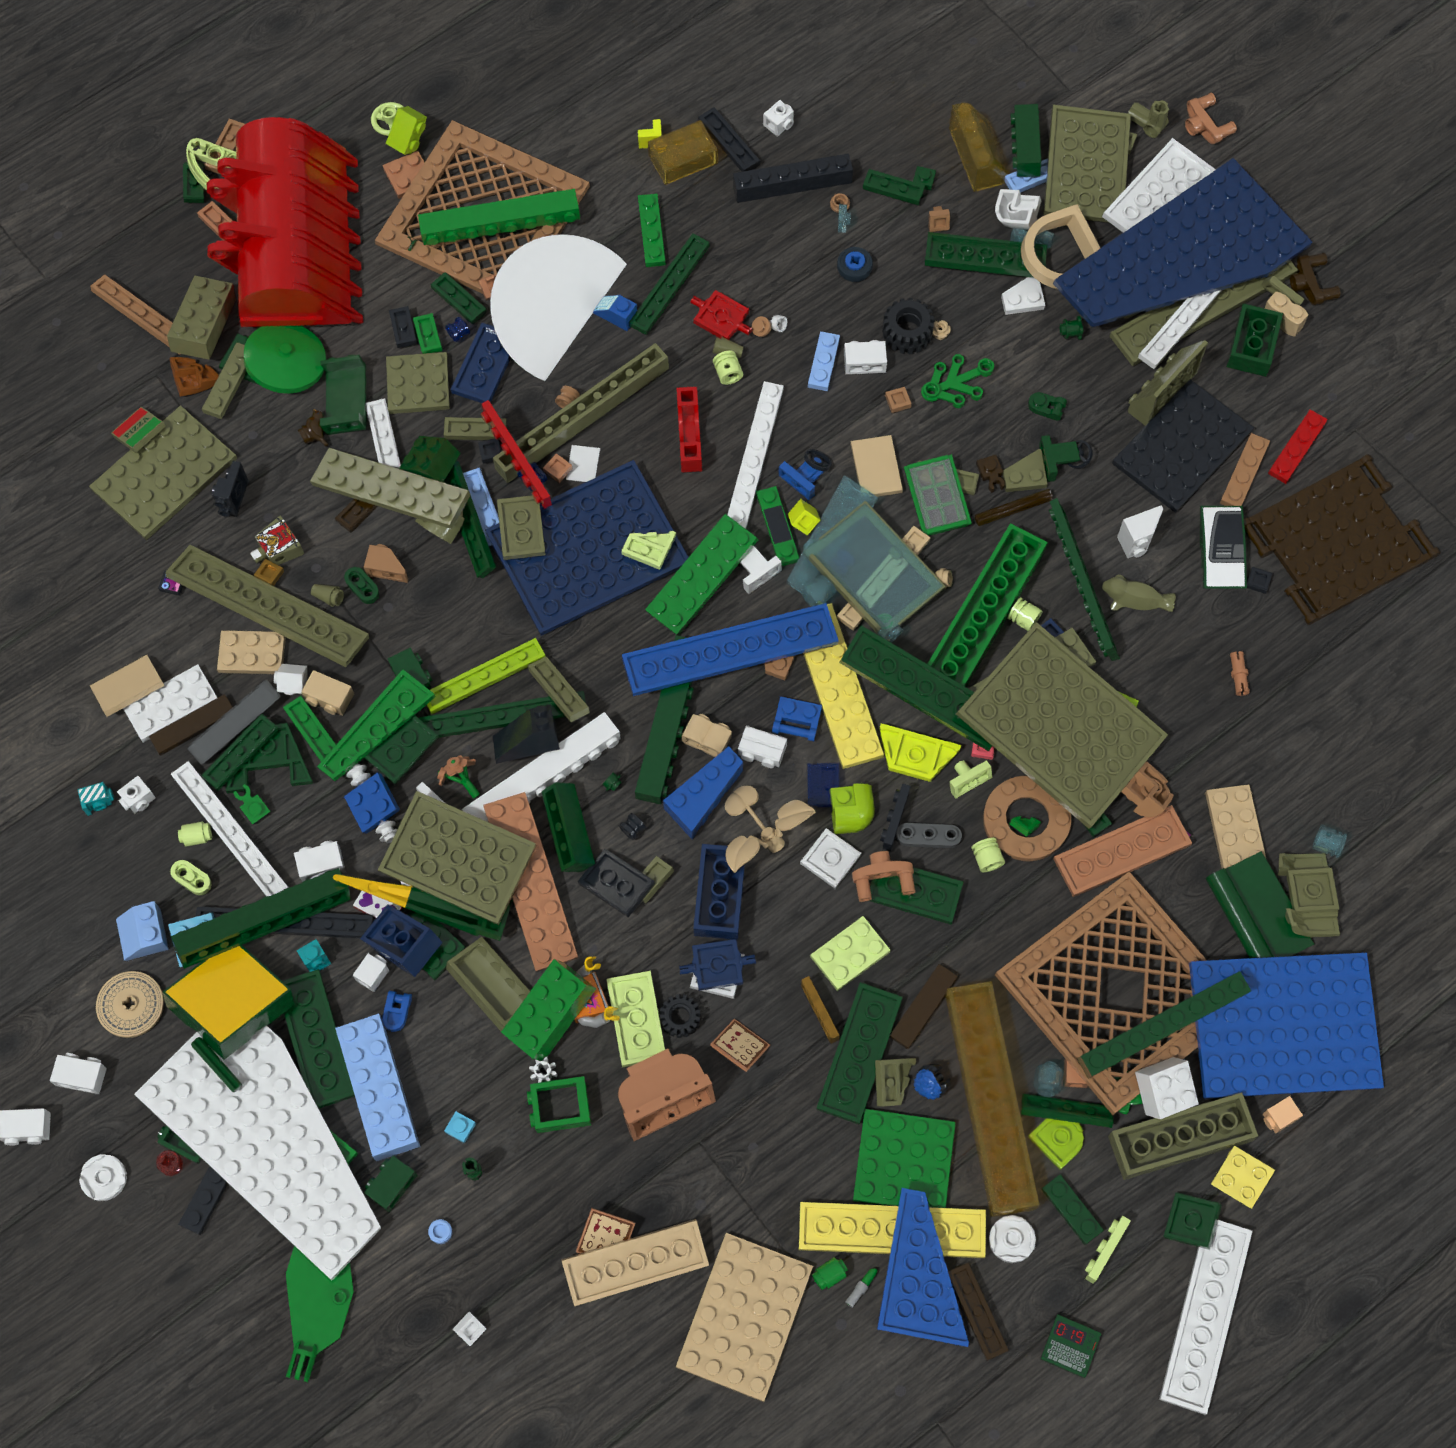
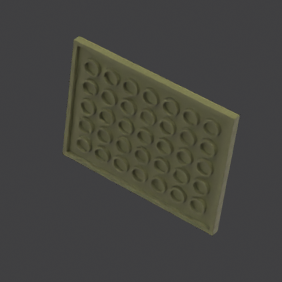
M1037 622L956 713L957 716L1089 829L1168 736L1165 731Z

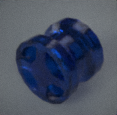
M460 317L455 318L452 324L448 323L445 325L446 331L455 342H458L463 335L467 336L470 334L469 328Z

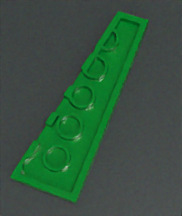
M402 670L317 767L336 782L436 697L435 694L406 671Z

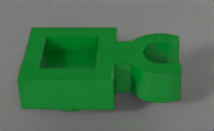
M244 784L243 788L246 790L244 796H239L236 791L233 794L236 799L244 802L239 808L251 824H254L268 814L270 810L258 794L251 797L250 788Z

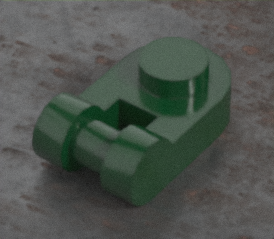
M1041 392L1032 394L1028 401V407L1031 412L1056 421L1061 419L1063 414L1061 411L1067 404L1065 398L1053 397ZM1048 406H1054V409H1049Z

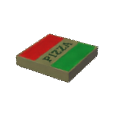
M140 407L112 431L111 434L115 439L136 453L163 430L166 425L159 418L143 407Z

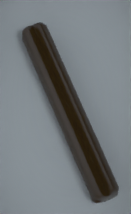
M1045 489L975 515V521L978 526L1046 503L1052 500V492L1050 489Z

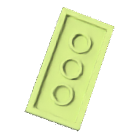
M651 971L607 979L611 1006L618 1008V1010L613 1012V1016H620V1019L614 1021L622 1067L632 1066L664 1051L665 1047Z

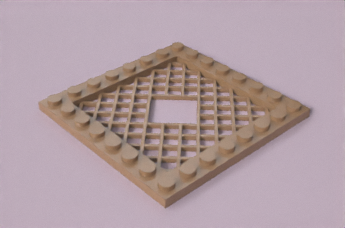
M452 120L376 237L375 244L441 275L446 272L456 282L483 294L478 281L492 275L488 272L493 271L494 274H497L496 270L500 269L503 265H494L492 258L503 256L504 261H506V254L514 253L522 247L517 246L515 239L526 237L529 243L541 237L560 235L568 222L557 223L551 226H539L537 229L530 231L523 229V233L516 235L510 232L511 236L501 239L499 233H497V240L487 242L485 236H482L484 243L473 246L472 240L469 238L455 242L438 243L436 245H423V242L418 241L422 240L421 235L411 237L410 230L420 228L418 214L440 209L447 210V207L457 205V208H460L462 203L497 194L498 200L502 201L500 193L510 191L512 198L509 199L553 191L575 189L579 205L590 187V183ZM468 153L470 160L460 162L458 155ZM472 153L481 157L473 158ZM455 156L457 163L449 165ZM485 160L487 167L477 170L475 163ZM488 160L497 163V165L490 166ZM472 164L474 171L463 173L461 166ZM459 168L461 174L450 177L448 170ZM502 168L504 175L494 178L492 170ZM506 168H508V169H510V170H512V171H514V172H513V173H510V174H507ZM446 172L447 178L440 180L443 173ZM489 172L491 179L481 181L479 174ZM476 175L478 182L467 185L465 178ZM520 176L522 183L511 185L509 178ZM523 176L532 180L525 182ZM463 179L465 186L454 188L452 181ZM506 179L508 187L498 189L496 182ZM449 182L451 189L441 192L439 185ZM493 183L495 190L484 192L483 185ZM540 183L550 188L542 190ZM537 184L539 191L528 193L526 186ZM436 186L438 193L430 195L434 187ZM480 187L482 194L471 196L469 189ZM523 187L525 194L515 197L513 190ZM466 190L468 197L458 200L456 193ZM453 194L455 201L444 203L442 196ZM439 197L441 205L431 207L429 200ZM426 201L428 208L420 210ZM415 217H417L418 223L411 225ZM535 234L532 240L530 241L529 235ZM416 239L417 242L415 243L411 251H408L411 245V240L413 241ZM468 240L470 247L460 250L458 242ZM512 240L515 248L504 250L502 243ZM455 243L457 251L446 253L444 246ZM499 244L501 251L491 254L489 246ZM486 248L488 255L477 258L475 250ZM472 251L474 259L463 261L462 254ZM489 259L492 267L481 269L479 262Z
M1130 872L1110 885L995 974L1112 1115L1116 1114L1140 1094L1136 1071L1172 1057L1185 1059L1198 1048L1196 1023L1194 1022L1178 1034L1176 1032L1168 1036L1171 1039L1163 1046H1161V1041L1156 1043V1047L1149 1046L1144 1049L1155 1051L1145 1060L1144 1050L1140 1051V1060L1127 1058L1121 1061L1123 1062V1073L1111 1072L1110 1067L1088 1079L1077 1060L1081 1055L1090 1051L1083 1041L1093 1042L1092 1049H1094L1097 1043L1104 1044L1113 1039V1030L1126 1032L1132 1029L1130 1028V1017L1142 1018V1023L1146 1019L1153 1018L1154 1015L1146 1014L1147 1004L1158 1005V1014L1162 1013L1163 1006L1173 1007L1179 1004V993L1190 994L1192 997V986L1191 990L1179 988L1180 978L1191 979L1189 968L1191 961H1207ZM1117 910L1116 919L1107 918ZM1121 910L1132 911V922L1120 920ZM1136 916L1140 919L1142 923L1136 922ZM1104 922L1116 924L1115 934L1104 933ZM1100 923V932L1090 931ZM1120 925L1131 926V936L1119 935ZM1135 927L1147 928L1146 939L1135 937ZM1151 933L1157 940L1150 939ZM1088 935L1099 937V947L1087 945ZM1082 936H1084L1083 945L1073 944ZM1103 937L1115 939L1114 949L1103 948ZM1119 939L1130 941V951L1118 950ZM1134 942L1146 943V953L1134 952ZM1150 944L1162 945L1161 956L1150 954ZM1067 948V957L1057 956ZM1071 948L1083 949L1082 960L1070 958ZM1165 949L1172 957L1165 956ZM1087 950L1098 951V962L1086 960ZM1102 952L1114 954L1113 964L1102 963ZM1118 954L1130 956L1129 966L1117 965ZM1134 957L1145 958V968L1133 967ZM1149 959L1161 960L1160 971L1149 969ZM1054 960L1066 962V972L1054 971ZM1050 961V970L1040 969ZM1165 961L1176 962V973L1164 971ZM1070 963L1082 964L1081 975L1069 973ZM1086 965L1097 966V977L1085 975ZM1101 967L1144 973L1142 1014L1099 1008ZM1180 967H1181L1187 974H1181V973H1180ZM1038 973L1049 975V985L1037 984ZM1032 974H1034L1033 982L1029 978ZM1148 974L1160 975V986L1148 984ZM1053 975L1065 977L1064 988L1053 986ZM1164 976L1176 977L1175 988L1164 986ZM1069 978L1081 979L1080 990L1068 988ZM1085 980L1097 981L1096 992L1084 990ZM1039 989L1048 990V1000ZM1148 989L1159 990V1001L1147 999ZM1052 991L1064 992L1063 1003L1052 1001ZM1163 991L1175 992L1174 1003L1163 1001ZM1068 993L1080 994L1079 1005L1067 1003ZM1084 995L1095 996V1007L1083 1006ZM1053 1006L1063 1007V1015L1061 1016ZM1067 1008L1079 1009L1078 1020L1066 1019ZM1083 1010L1095 1012L1094 1022L1082 1021ZM1099 1012L1110 1014V1025L1098 1023ZM1114 1014L1126 1016V1027L1114 1025ZM1068 1023L1078 1025L1077 1034ZM1082 1025L1094 1027L1093 1038L1081 1036ZM1098 1028L1109 1029V1040L1097 1038ZM1128 1063L1139 1064L1127 1073ZM1112 1076L1121 1077V1079L1116 1081Z

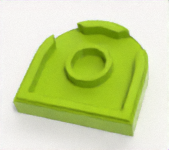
M1048 1118L1028 1136L1060 1170L1079 1153L1084 1140L1083 1130L1079 1123Z

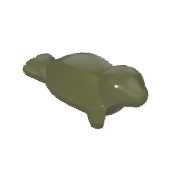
M1116 575V577L1105 581L1102 585L1103 590L1114 600L1110 606L1112 611L1128 607L1144 611L1161 608L1172 612L1175 605L1176 596L1174 593L1162 595L1150 585L1140 581H1128L1122 575Z

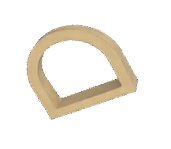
M1078 204L1039 218L1029 228L1022 241L1021 256L1025 267L1035 279L1051 288L1057 289L1053 282L1062 274L1049 270L1038 260L1034 251V240L1038 234L1067 225L1085 259L1100 249Z

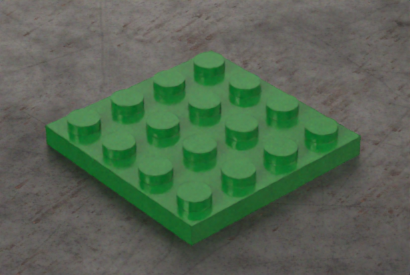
M865 1109L853 1201L883 1206H898L901 1188L925 1192L929 1208H946L955 1122Z

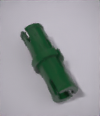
M466 1158V1162L463 1161L462 1163L465 1176L468 1175L469 1179L476 1181L479 1179L478 1176H482L480 1163L477 1164L474 1158Z

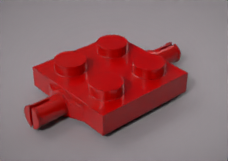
M717 290L705 301L696 296H693L690 303L700 308L698 314L693 319L694 324L718 338L724 337L728 340L738 330L746 335H750L752 328L743 323V320L749 314V308Z

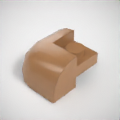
M1147 761L1121 791L1130 801L1137 805L1133 811L1144 817L1158 816L1167 808L1173 798V794L1170 793L1166 785L1168 780Z

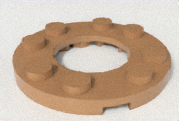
M1019 776L1004 781L992 791L984 808L983 823L988 838H996V843L999 845L998 848L1002 852L1016 860L1036 861L1052 855L1062 846L1070 830L1071 813L1031 778ZM1021 798H1031L1041 803L1048 813L1049 822L1047 828L1035 837H1022L1014 833L1006 821L1007 809L1014 801Z

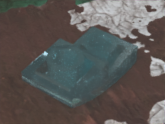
M1013 228L1010 241L1022 242L1028 231ZM1048 230L1043 231L1035 237L1034 243L1047 245V248H1051L1054 233Z

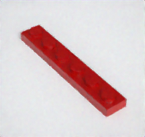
M487 400L482 403L483 412L481 416L486 424L490 423L493 436L496 440L500 439L503 443L501 447L506 455L510 454L513 459L511 463L516 471L520 470L523 476L521 478L527 488L531 487L533 490L532 496L536 503H541L544 509L551 506L549 493L490 401Z

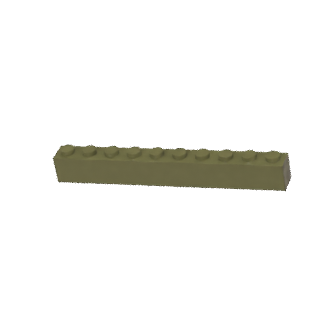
M656 343L517 440L516 443L529 464L533 466L668 370V356ZM502 451L493 457L494 466L502 478L509 483L519 476L521 472L514 469L511 463L513 459L510 454L506 455Z

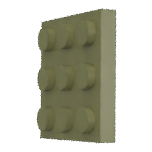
M447 352L386 357L389 414L450 409Z

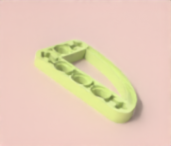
M199 138L190 140L186 149L190 171L206 190L207 182L210 179L202 172L196 159L217 166L219 159H236L235 151ZM197 146H200V149H197V151H194V148H197ZM212 152H219L221 156L218 159H214L210 154Z

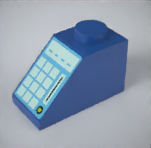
M621 295L604 296L593 313L628 331L630 328L629 321L637 312V304Z

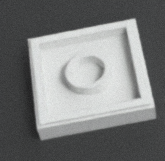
M826 828L800 861V864L836 889L860 858L861 852Z

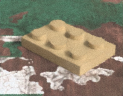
M221 631L217 665L218 673L274 674L283 664L286 637L277 632Z

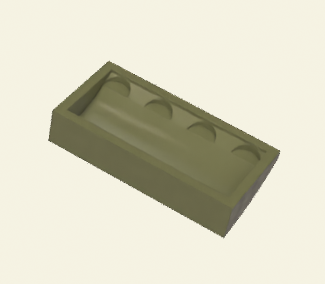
M483 937L447 961L446 970L495 1026L502 1031L529 994V989Z

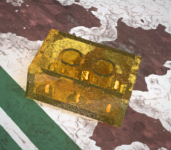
M701 120L648 141L649 157L665 185L718 164V150Z

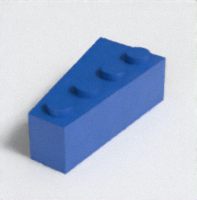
M728 746L663 800L664 810L691 839L695 837L710 813L720 803L721 798L728 792L742 773L743 761Z

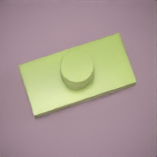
M964 760L958 762L954 769L960 776L950 781L951 793L956 799L991 779L992 770L987 760L972 769Z

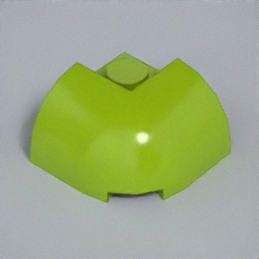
M853 784L848 787L830 789L834 834L859 832L871 824L875 811L871 785Z

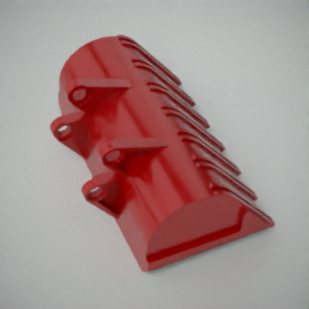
M268 117L245 124L236 134V159L222 158L218 160L217 171L225 179L209 180L207 182V193L213 199L237 214V221L225 222L218 226V235L225 241H216V243L209 244L207 255L238 275V307L241 327L349 324L351 322L361 324L363 323V315L351 307V296L361 297L362 289L350 280V269L360 271L361 262L349 254V243L360 244V236L348 228V217L358 219L360 215L359 210L347 202V191L357 193L359 192V187L346 173V165L354 168L358 167V160L346 151V148L322 132H318L309 125L293 118Z

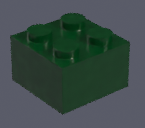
M419 436L399 469L444 482L461 453L446 438Z

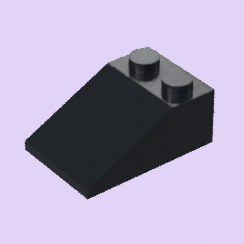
M551 704L529 709L493 735L496 764L560 749Z

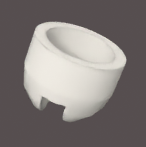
M775 315L770 320L771 328L775 331L783 332L787 327L785 316Z

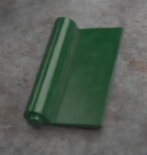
M1262 851L1205 878L1250 959L1291 957L1314 945L1310 937L1295 934L1292 931L1291 925L1287 922L1285 918L1286 908L1292 909L1291 902Z

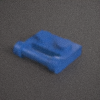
M780 697L772 733L779 734L781 732L805 737L809 741L814 742L822 705ZM783 720L811 727L810 730L804 728L781 724V722Z

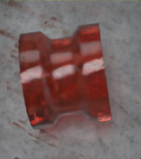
M167 1150L159 1154L156 1166L165 1175L175 1176L182 1170L183 1161L174 1151Z

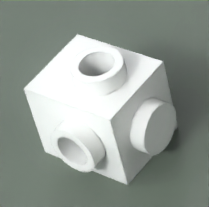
M779 100L763 114V125L778 137L784 130L790 129L793 125L794 111L791 106Z
M281 664L278 671L274 673V684H277V692H284L287 695L302 694L301 691L307 682V666Z
M139 776L117 791L121 797L118 800L126 811L130 808L134 814L145 810L149 803L155 799L153 793Z

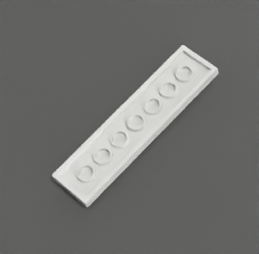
M1218 1220L1210 1250L1198 1247L1159 1400L1204 1415L1207 1414L1252 1235L1251 1230Z

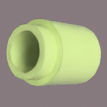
M202 821L182 825L181 830H178L180 843H184L186 847L207 843L208 840H212L210 824Z

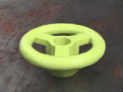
M395 102L379 105L371 116L373 128L378 133L389 136L397 112L396 109L404 106ZM377 119L385 121L389 125L390 130L381 128L377 123Z

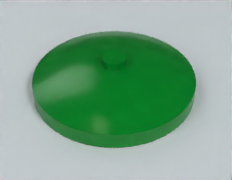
M300 325L262 326L255 330L245 343L243 361L247 373L257 384L270 391L278 393L301 392L316 384L323 375L324 368L321 366L320 361L326 360L325 349L315 334Z

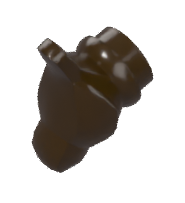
M313 409V414L307 419L306 425H302V428L298 429L305 444L317 440L325 447L328 446L323 437V429L320 426V418H324V414L321 411Z

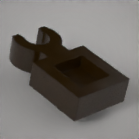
M997 455L977 460L976 465L982 480H989V491L991 493L994 492V484H999L1001 490H1003L1005 482L1000 477L1003 475V470Z

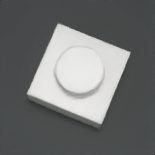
M468 1312L453 1330L471 1346L486 1328Z

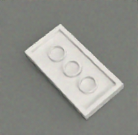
M198 664L164 682L163 687L123 708L143 743L150 739V735L217 698Z

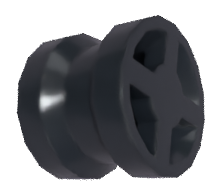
M633 813L627 816L625 822H621L618 825L621 831L631 840H635L637 834L646 828L645 824Z

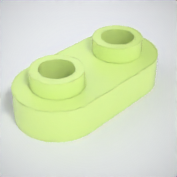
M179 860L171 867L173 879L192 893L204 895L211 889L212 882L209 876L188 861ZM183 870L187 871L186 875L180 876ZM204 882L203 887H197L198 883Z

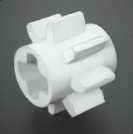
M547 1057L544 1058V1061L535 1060L536 1064L534 1067L529 1066L530 1071L535 1073L530 1077L532 1081L538 1079V1083L551 1081L552 1076L557 1077V1073L552 1071L556 1064L554 1062L549 1065ZM541 1068H544L546 1070V1075L543 1076V1074L540 1073Z

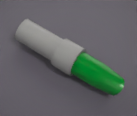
M870 1269L863 1279L857 1283L855 1289L845 1301L848 1306L853 1308L862 1294H865L878 1272L877 1269Z

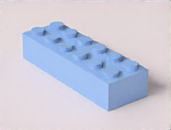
M376 1014L335 1028L373 1158L379 1161L420 1147L381 1016Z

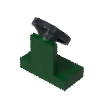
M1050 435L1041 436L1039 449L1042 451L1047 482L1055 481L1058 473L1056 464L1067 463L1074 469H1081L1087 466L1092 459L1093 450L1086 441L1077 440L1051 444ZM1083 443L1086 444L1089 449V455L1087 460L1084 458V451L1082 449ZM1080 460H1082V461L1084 462L1083 464H1081V465H1079V466H1073V465L1070 463V462H1078V461H1080Z

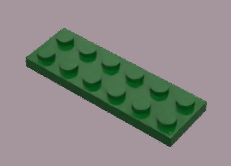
M724 514L645 609L646 612L675 635L679 636L758 541L757 537L727 514Z

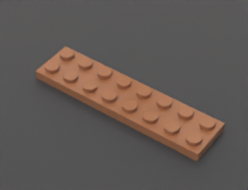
M523 792L484 804L483 807L489 823L532 841L537 845L512 896L535 971L547 969L553 959L564 963L578 959L526 793Z

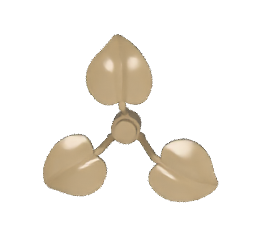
M751 786L739 787L726 800V812L731 816H737L747 809L763 831L761 832V840L752 835L748 838L739 836L728 845L726 860L729 867L736 873L742 865L750 861L758 853L760 844L765 849L768 848L772 853L780 851L785 844L781 831H787L796 827L816 813V811L800 800L790 801L779 809L777 813L779 819L775 820L776 829L766 828L750 807L758 801V792Z

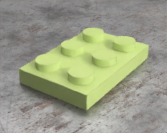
M862 916L813 952L810 957L834 988L839 991L889 954L890 949L864 916Z

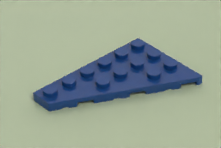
M901 1188L877 1329L968 1347L969 1341L926 1194L921 1191Z

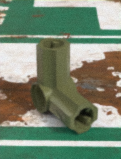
M1163 100L1155 101L1150 110L1138 102L1134 103L1128 114H1131L1130 120L1142 126L1144 132L1151 138H1156L1169 123L1167 118L1169 112L1168 103Z

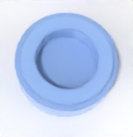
M439 1219L431 1223L428 1234L433 1242L444 1244L450 1240L452 1228L447 1221Z

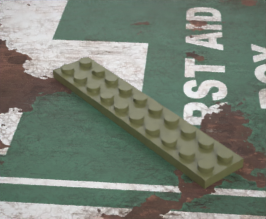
M1290 260L1265 278H1255L1223 289L1182 338L1266 292L1267 290L1261 285L1264 279L1275 276L1281 282H1284L1292 274H1297L1298 269ZM1186 299L1176 301L1172 305L1148 311L1110 333V338L1132 366L1142 362L1138 358L1139 354Z
M189 545L166 571L167 578L344 667H347L369 639L368 633L192 545Z

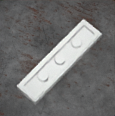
M384 398L367 402L366 409L378 462L399 469L401 464L386 400Z

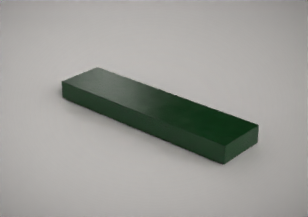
M261 714L201 776L219 791L278 730V727Z
M1022 1094L1021 1115L1109 1128L1113 1126V1115L1104 1105Z

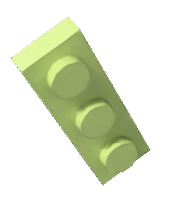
M1124 1216L1119 1221L1114 1219L1108 1229L1111 1235L1107 1241L1103 1239L1096 1250L1100 1254L1096 1260L1091 1259L1085 1269L1088 1272L1086 1280L1091 1283L1097 1280L1128 1227L1129 1219Z

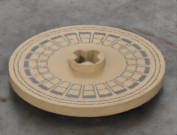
M136 971L123 972L112 977L101 988L96 1001V1013L102 1026L111 1034L123 1038L137 1037L148 1032L159 1021L164 1008V996L158 983L149 975ZM130 999H132L135 1005L128 1009L125 1004L129 1003Z

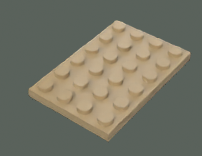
M726 1233L676 1368L764 1402L813 1266Z

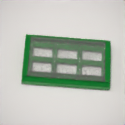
M952 454L904 466L923 533L930 536L972 524Z

